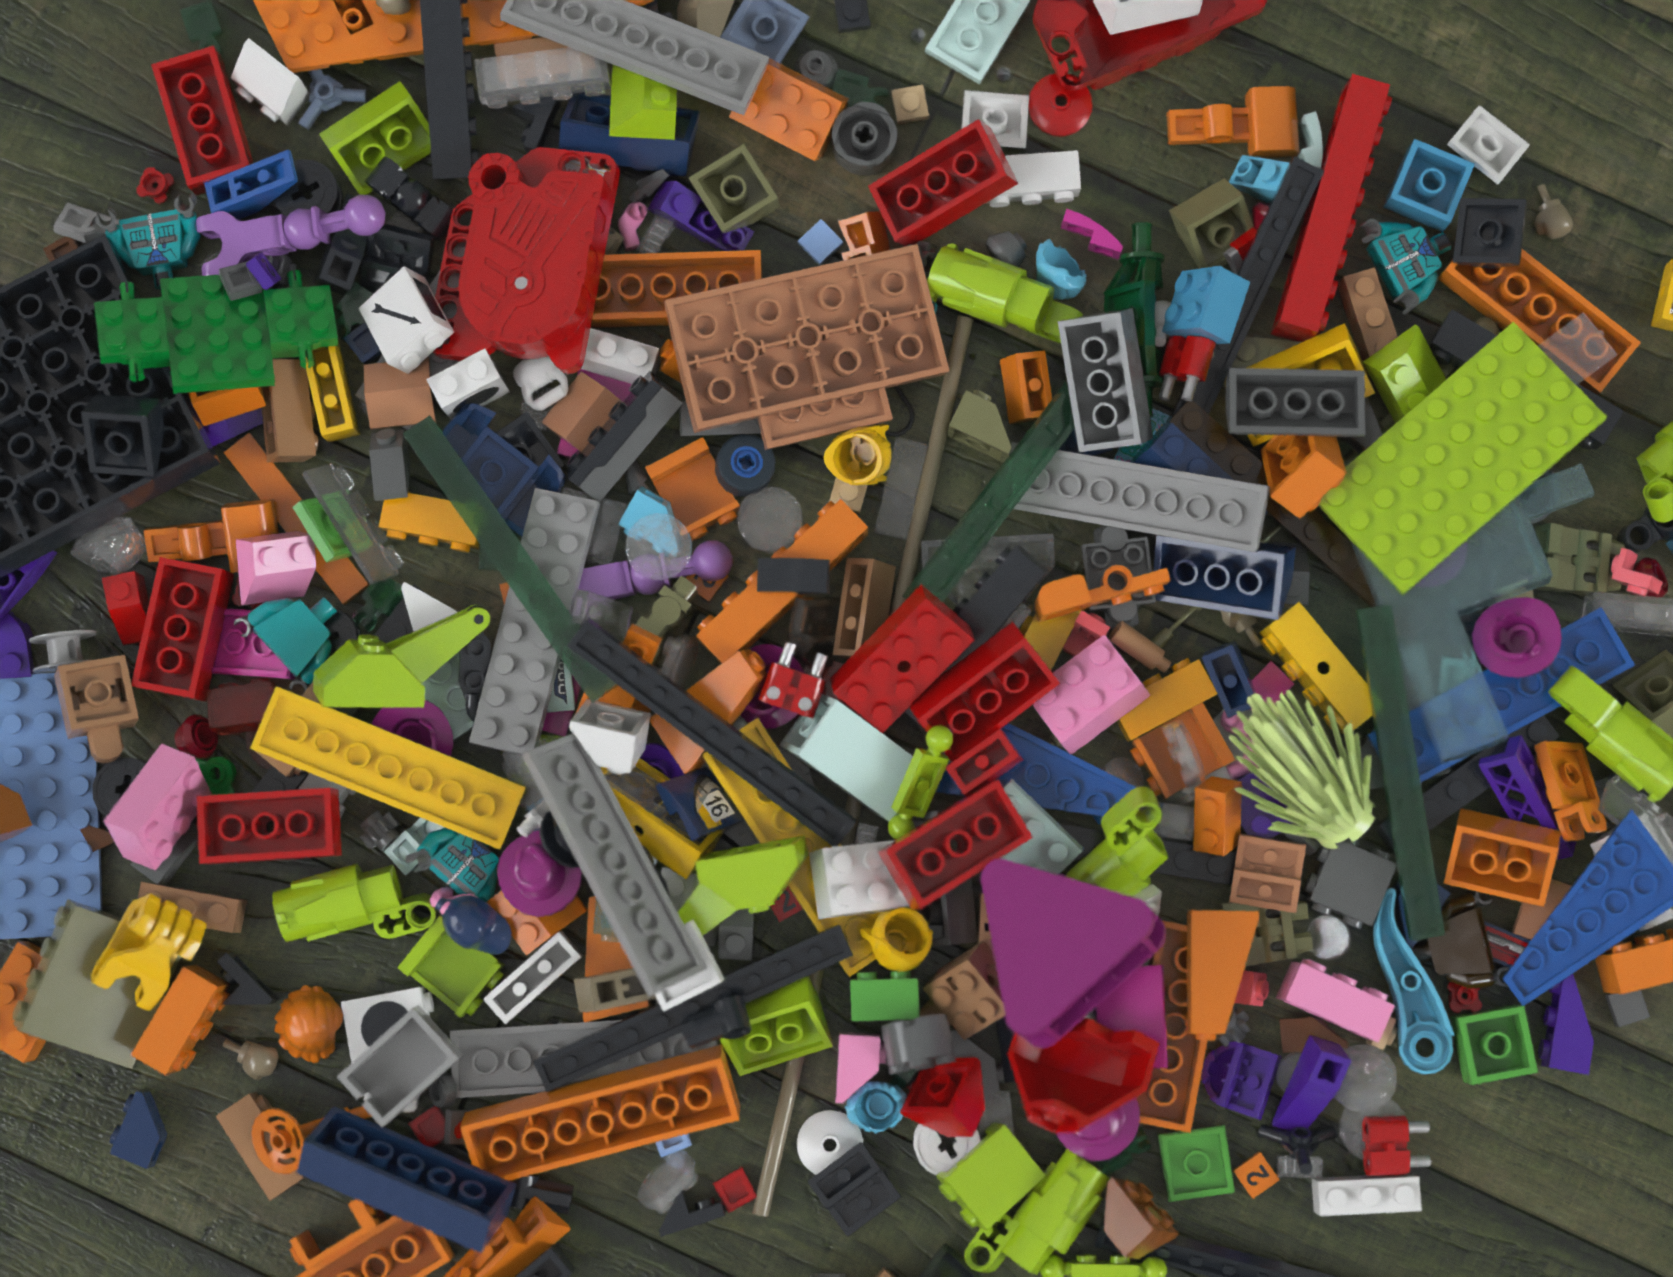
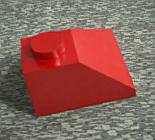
M955 1057V1062L920 1070L900 1113L947 1137H973L985 1111L981 1061L977 1057Z

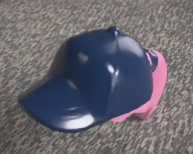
M442 887L436 890L430 897L431 906L435 907L442 915V923L447 935L456 944L465 949H475L489 954H500L509 947L512 936L510 925L504 917L473 894L454 896V890L451 887Z

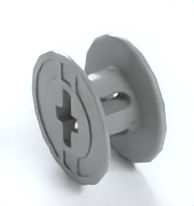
M60 631L30 638V643L47 645L49 664L34 668L33 673H55L58 666L91 661L83 660L80 640L95 636L96 631Z

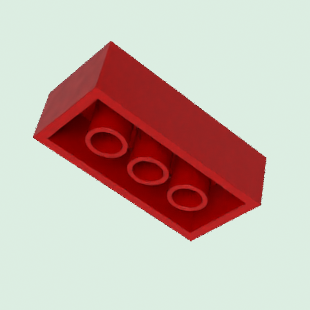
M214 45L151 64L186 184L196 196L206 193L205 182L254 163L223 58Z
M978 119L868 185V188L894 241L903 247H907L908 244L916 245L918 241L928 238L1019 183L992 129Z
M159 557L131 682L132 687L203 702L207 701L212 668L215 664L225 619L224 612L227 609L232 588L233 573L220 568Z
M921 584L830 678L833 693L883 734L974 641L970 625Z
M1011 622L936 679L909 707L927 732L937 725L945 726L951 731L953 742L944 753L951 762H954L1004 727L1058 686L1060 682L1015 623Z
M994 780L986 783L877 853L911 909L915 910L928 905L983 870L991 861L1002 858L1032 839L1033 836L999 780ZM950 839L955 840L957 843V849L954 852L950 848Z
M329 787L197 796L199 864L210 865L342 856L339 789ZM274 820L275 828L271 833L268 830V824Z

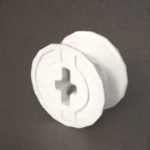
M918 1123L914 1132L913 1142L917 1159L928 1172L934 1175L939 1174L941 1171L947 1172L980 1142L978 1130H975L973 1137H955L956 1140L952 1142V1146L956 1153L950 1156L945 1147L942 1149L938 1147L941 1144L939 1134Z

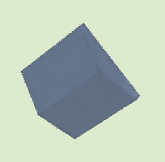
M743 0L720 37L769 56L770 59L781 63L809 20V16L783 0Z

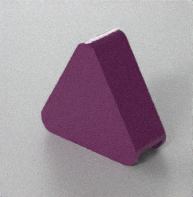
M1005 859L991 861L982 871L981 882L1006 1022L1012 1031L1035 1047L1047 1048L1056 1044L1164 944L1166 938L1164 923L1148 904L1141 899Z

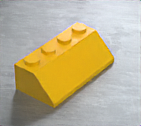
M1345 323L1246 367L1260 369L1365 371V398L1375 394L1359 352ZM1247 434L1253 447L1270 440L1274 436Z

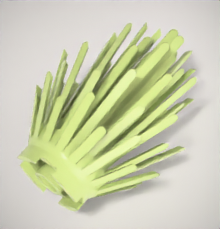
M1289 690L1286 691V695L1299 718L1282 692L1280 693L1281 701H1276V705L1269 697L1265 703L1257 693L1249 696L1247 702L1252 707L1251 711L1253 714L1249 717V720L1242 712L1237 711V715L1244 723V731L1254 743L1238 728L1231 729L1252 751L1235 736L1230 735L1229 739L1259 768L1246 758L1241 756L1234 758L1270 788L1255 779H1251L1252 785L1288 807L1285 809L1241 787H1237L1235 790L1259 802V804L1254 806L1257 809L1297 824L1293 825L1275 821L1268 828L1269 830L1315 838L1327 849L1338 848L1336 843L1348 838L1354 842L1361 837L1375 819L1371 814L1372 807L1374 808L1375 805L1369 798L1371 755L1369 757L1367 755L1363 759L1362 774L1360 738L1358 733L1353 735L1352 723L1350 722L1348 726L1346 725L1343 730L1346 750L1343 747L1333 709L1331 706H1327V714L1340 758H1337L1308 699L1305 704L1306 712L1313 726H1311L1293 693Z

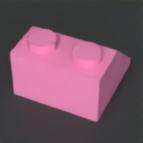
M294 531L236 539L242 605L305 596L316 569L315 545L308 533Z
M840 1032L836 1103H844L878 1072L879 1063H886L884 1042H880V1034Z

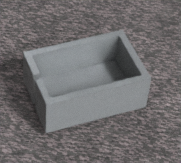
M418 1005L405 1014L342 1071L337 1078L356 1099L363 1097L366 1093L372 1096L362 1106L381 1127H384L456 1063L463 1054Z

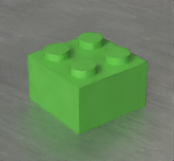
M910 970L906 972L890 971V977L877 978V972H857V978L850 979L852 1021L908 1020L919 1017L918 978L911 977Z
M1514 1004L1450 1016L1463 1083L1474 1085L1538 1073L1525 1007L1523 1005Z

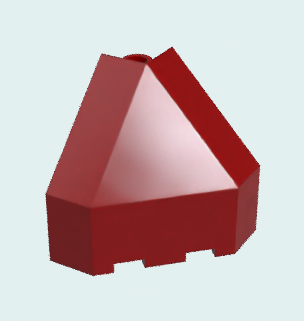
M1083 1018L1056 1044L1047 1048L1035 1047L1014 1032L1008 1051V1058L1029 1121L1053 1133H1077L1147 1091L1160 1043L1137 1030L1113 1031L1090 1018Z

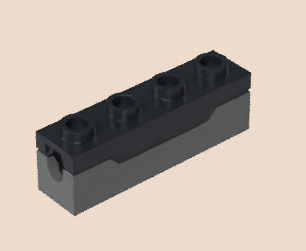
M650 370L644 377L640 375L636 378L629 388L631 392L624 402L618 401L612 407L608 414L609 420L603 427L599 425L591 432L587 439L589 444L582 452L576 451L567 463V467H569L567 469L568 479L599 503L683 404L680 394L664 381L658 379Z

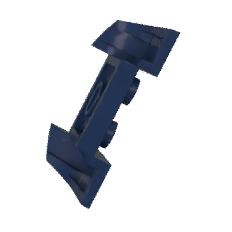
M468 403L449 421L422 455L421 459L516 533L523 536L535 488L559 493L565 484V475L550 455L538 467L487 427L495 417L496 412L475 403Z

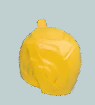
M889 425L862 426L841 432L832 440L825 451L823 458L826 467L834 476L850 485H870L887 481V476L883 474L890 468L892 458L891 443L886 439L885 432L889 430Z
M896 908L882 912L877 917L873 927L860 928V936L870 942L878 962L886 969L897 972H906L920 965L932 944L933 931L928 927L925 918L916 910L909 908Z

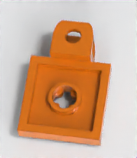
M1543 741L1534 745L1537 754V765L1542 771L1546 785V796L1551 802L1552 809H1561L1554 812L1563 839L1565 841H1580L1585 837L1584 829L1588 833L1606 831L1605 816L1583 743Z

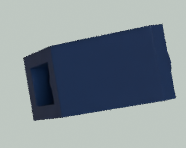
M141 1089L137 1090L135 1095L131 1093L125 1102L123 1112L127 1114L122 1125H117L111 1135L110 1144H113L110 1154L148 1169L155 1166L168 1134L151 1091Z

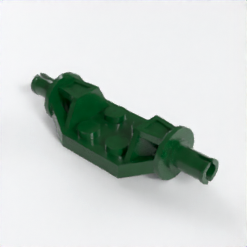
M1136 222L1131 224L1132 252L1120 255L1119 262L1122 265L1104 291V312L1133 308L1149 414L1152 418V389L1162 387L1164 380L1159 375L1163 352L1155 349V290L1163 288L1161 263L1165 261V255L1152 251V223ZM1136 266H1139L1135 280L1129 282Z

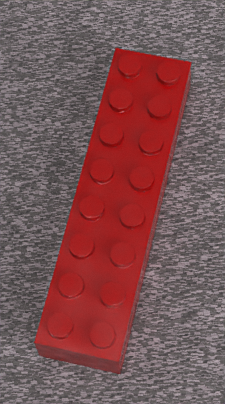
M1352 73L1340 94L1322 156L1321 170H1324L1306 210L1270 333L1271 335L1292 341L1304 342L1319 335L1326 327L1329 312L1324 310L1330 300H1333L1338 287V281L1333 279L1334 276H1337L1339 269L1343 268L1347 256V250L1342 248L1354 232L1356 219H1353L1352 216H1354L1357 207L1360 208L1365 194V189L1361 188V185H1363L1365 178L1369 177L1374 163V158L1369 156L1372 155L1374 147L1378 146L1382 136L1383 127L1378 125L1381 124L1384 115H1387L1391 105L1392 97L1387 95L1390 84Z

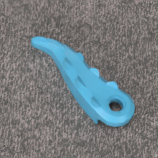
M1388 888L1374 920L1373 940L1379 964L1395 1005L1399 1056L1403 1064L1411 1071L1419 1074H1434L1444 1069L1450 1062L1453 1053L1452 1036L1454 1033L1443 1002L1433 982L1397 926L1394 912L1397 893L1394 888ZM1421 1038L1429 1039L1434 1045V1051L1429 1057H1422L1416 1051V1043Z

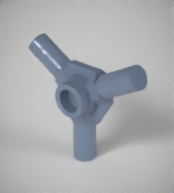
M321 69L310 70L308 72L313 81L310 83L309 102L311 105L298 124L309 130L322 111L327 112L341 105L343 101L366 103L367 90L343 88L342 84L330 76H324Z

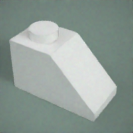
M406 582L401 587L413 632L458 612Z

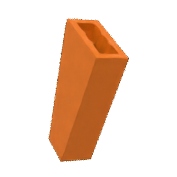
M751 649L740 650L686 691L729 724L733 725L764 684L767 676L764 670L766 668L765 662L758 653L752 652ZM656 713L650 717V723L684 774L698 770L704 765L705 760L702 754L706 751Z
M596 896L589 897L585 977L633 968ZM647 1000L596 1012H583V1020L585 1023L651 1006V1001Z
M1187 910V1032L1195 1033L1196 1040H1216V1034H1225L1258 924L1259 911Z

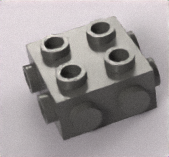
M1350 838L1336 843L1338 846L1336 849H1327L1321 845L1316 858L1317 861H1320L1316 874L1310 873L1304 886V891L1308 892L1305 900L1312 902L1311 909L1330 916L1333 911L1344 916L1342 922L1352 927L1361 929L1362 925L1372 926L1397 864L1389 861L1391 855L1372 848L1371 852L1358 848L1359 841L1355 840L1352 842Z

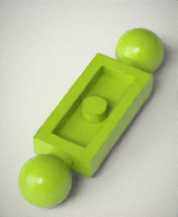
M937 725L932 727L926 735L928 749L916 748L891 806L898 814L890 819L888 832L896 840L914 829L913 816L925 817L945 767L949 762V758L941 753L948 750L953 742L952 733L945 726Z
M1078 1254L1077 1260L1065 1262L1060 1256L1051 1255L1042 1266L1040 1273L1042 1277H1064L1065 1275H1070V1277H1166L1167 1266L1158 1257H1148L1142 1263H1137L1136 1261H1130V1258L1123 1255H1110V1260H1097V1255Z

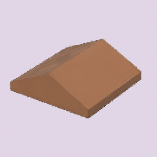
M429 357L425 358L409 374L387 364V362L364 365V394L371 430L436 422L434 396L426 380L431 377Z
M581 371L568 387L567 396L557 401L541 422L580 452L589 444L587 439L591 432L599 425L601 427L604 426L610 418L608 414L612 407L618 401H621L607 388Z

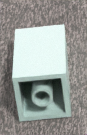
M822 694L814 719L800 715L779 746L876 815L890 821L893 816L898 814L891 806L913 756L838 700Z

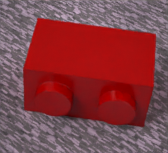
M999 729L945 768L962 793L967 796L986 783L1002 776L1022 762L1023 758L1007 735Z

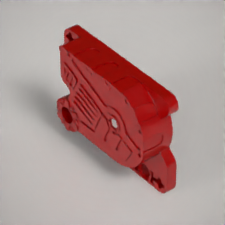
M1038 0L1032 19L1062 87L1074 91L1089 85L1091 89L1098 90L1120 81L1121 78L1137 71L1141 72L1156 66L1159 62L1168 58L1177 57L1192 51L1195 47L1210 39L1213 40L1223 29L1261 13L1267 0H1203L1199 15L1112 35L1109 34L1093 0ZM1057 37H1063L1069 42L1070 48L1066 52L1058 53L1053 50L1051 42ZM1072 55H1075L1070 61L1073 70L1081 71L1078 81H1074L1072 77L1066 78L1069 70L1066 60Z
M539 147L531 150L516 162L508 155L502 153H487L474 163L468 176L469 186L473 194L459 203L451 214L435 294L442 309L445 305L451 303L457 306L456 314L448 319L454 333L447 338L450 341L449 344H443L442 349L438 347L433 351L437 357L462 361L483 349H486L489 355L498 350L506 355L520 359H539L549 356L554 365L566 374H573L580 370L585 360L620 177V169L610 155ZM571 160H578L581 162V167L578 172L565 171L566 164ZM588 162L593 169L602 170L604 165L607 164L611 171L605 172L604 176H602L596 170H589ZM467 211H473L470 225H461V215ZM460 242H466L464 256H455V246ZM459 272V286L456 288L448 287V278L451 274Z

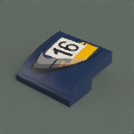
M707 767L656 785L669 815L679 813L692 841L736 825L744 820L713 772Z

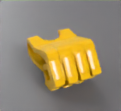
M147 894L132 901L109 944L96 962L91 973V983L107 989L116 979L135 975L141 979L135 991L137 1007L146 1011L152 1010L168 988L170 970L178 955L190 961L192 960L201 945L207 924L200 919H192L193 914L185 909L177 910L178 906L173 902L165 900L161 903V899L152 894Z

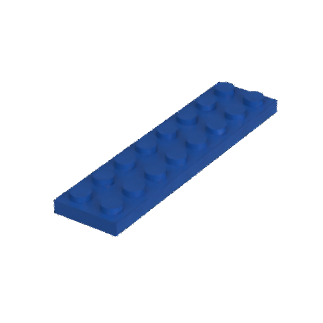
M1600 607L1561 628L1562 640L1560 650L1554 661L1542 671L1527 677L1513 678L1504 677L1486 669L1367 734L1366 737L1398 793L1400 794L1562 706L1548 691L1570 666L1579 669L1598 685L1635 666L1603 608Z

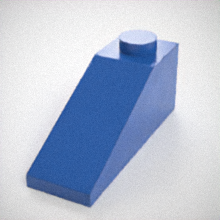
M285 150L204 184L211 213L224 211L237 219H241L262 210L297 183L298 178L292 153L290 150Z

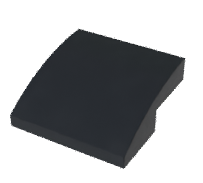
M384 223L378 232L368 236L367 254L361 262L360 289L376 293L404 266L425 277L428 283L435 236Z
M862 1142L807 1181L847 1237L902 1198Z

